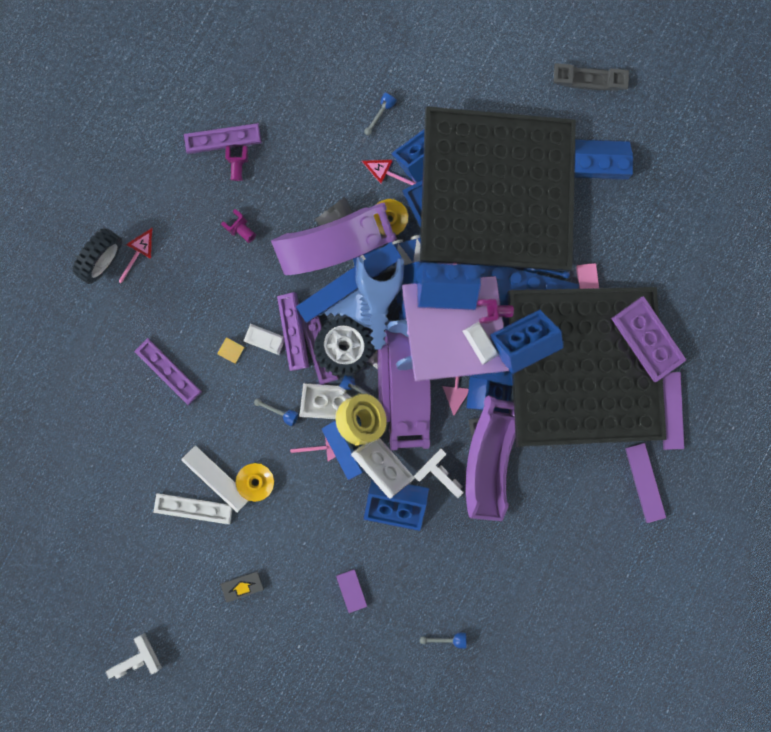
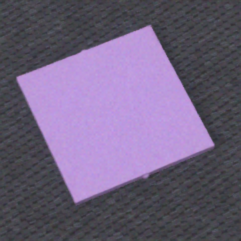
M496 276L481 278L478 301L495 299L497 305L500 306ZM417 284L402 285L408 327L407 335H409L415 381L510 371L503 364L499 355L482 364L463 333V330L477 323L479 319L488 317L487 306H478L477 304L475 310L417 308ZM498 317V320L489 324L480 323L490 340V334L504 328L502 317Z

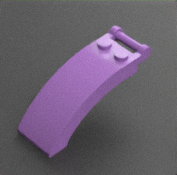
M379 203L370 208H362L333 222L300 232L286 233L271 240L284 275L301 274L330 267L395 241L397 237L392 232L385 211L387 209L385 203ZM376 213L379 215L385 235L382 237L374 218Z
M385 330L387 335L385 337V344H388L390 449L397 450L398 448L412 447L429 449L430 380L415 381L413 369H397L396 363L399 360L411 356L409 337L402 333H392ZM422 435V439L397 440V436Z
M487 396L468 455L466 471L467 510L469 517L473 519L503 521L509 506L506 497V475L510 452L515 440L514 402L498 400L495 397ZM494 407L511 409V412L509 414L493 410Z

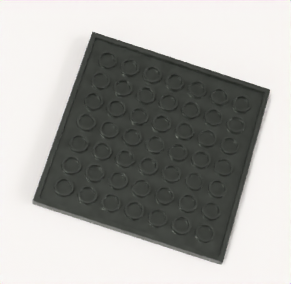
M427 106L425 108L420 261L571 271L573 257L576 120Z
M657 287L508 291V305H512L514 309L513 317L509 318V325L541 310L561 330L563 342L562 349L512 374L516 447L667 440L663 378L657 382L652 380L611 319L643 296L659 318Z

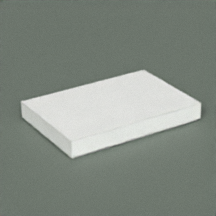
M380 438L362 445L351 454L389 499L415 479Z

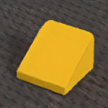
M226 337L217 354L236 364L245 347Z

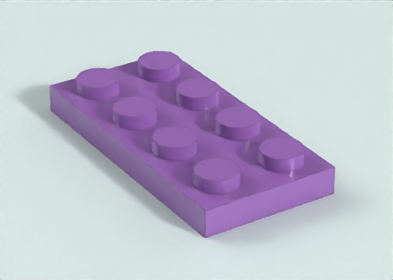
M644 296L611 318L654 382L659 381L686 361V358Z

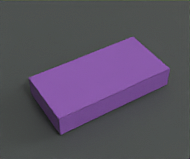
M355 569L336 575L348 612L351 613L367 607Z

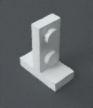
M440 449L414 477L420 482L431 471L459 498L463 494L460 490L463 486L456 479L451 481L447 477L449 473L442 466L439 468L436 466L446 455Z
M145 633L134 639L140 653L107 670L106 674L109 679L114 676L116 679L127 674L126 670L131 667L134 670L144 665L143 661H145L151 674L162 668Z

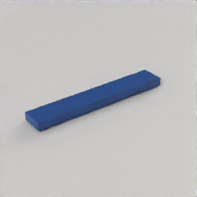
M390 242L363 261L364 268L373 279L397 263L398 259L403 258L393 243ZM356 266L296 306L306 323L358 289L356 285Z

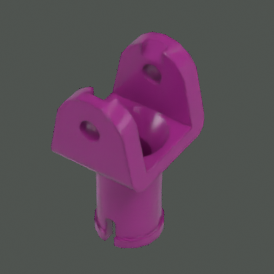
M226 146L225 158L231 164L230 180L242 181V164L248 162V147L243 146L242 157H231V146Z
M234 209L232 212L239 219L231 227L224 221L221 225L231 235L234 236L238 233L248 243L252 242L256 237V233L245 225L247 220Z
M495 299L477 301L478 306H487L488 317L479 319V323L489 324L498 320V317H513L514 309L512 305L498 306Z

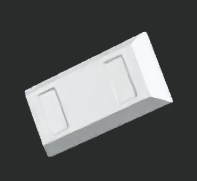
M479 321L463 330L464 335L482 364L499 355Z
M250 324L244 339L246 343L277 355L280 354L285 341L284 336Z

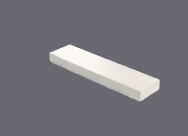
M196 445L182 458V461L237 513L247 504L248 500L241 497L235 482Z
M157 493L153 513L230 524L233 508L229 504Z

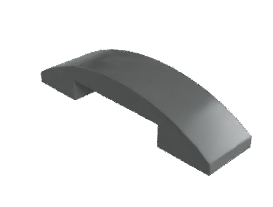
M554 64L553 83L587 90L610 91L628 89L629 70L610 68L609 71L575 68L574 65Z

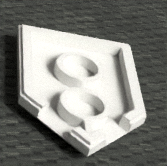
M303 383L300 417L336 419V412L343 401L351 398V396L346 393L345 389L339 386Z

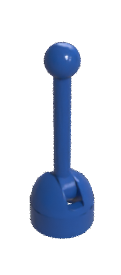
M523 269V271L534 274L543 272L558 275L564 279L570 276L567 271L562 273L543 269Z

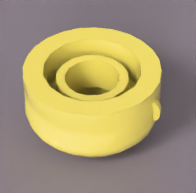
M359 394L348 398L341 403L336 412L338 431L349 443L364 445L378 440L385 431L386 413L381 403L371 395ZM356 414L361 420V426L357 423Z

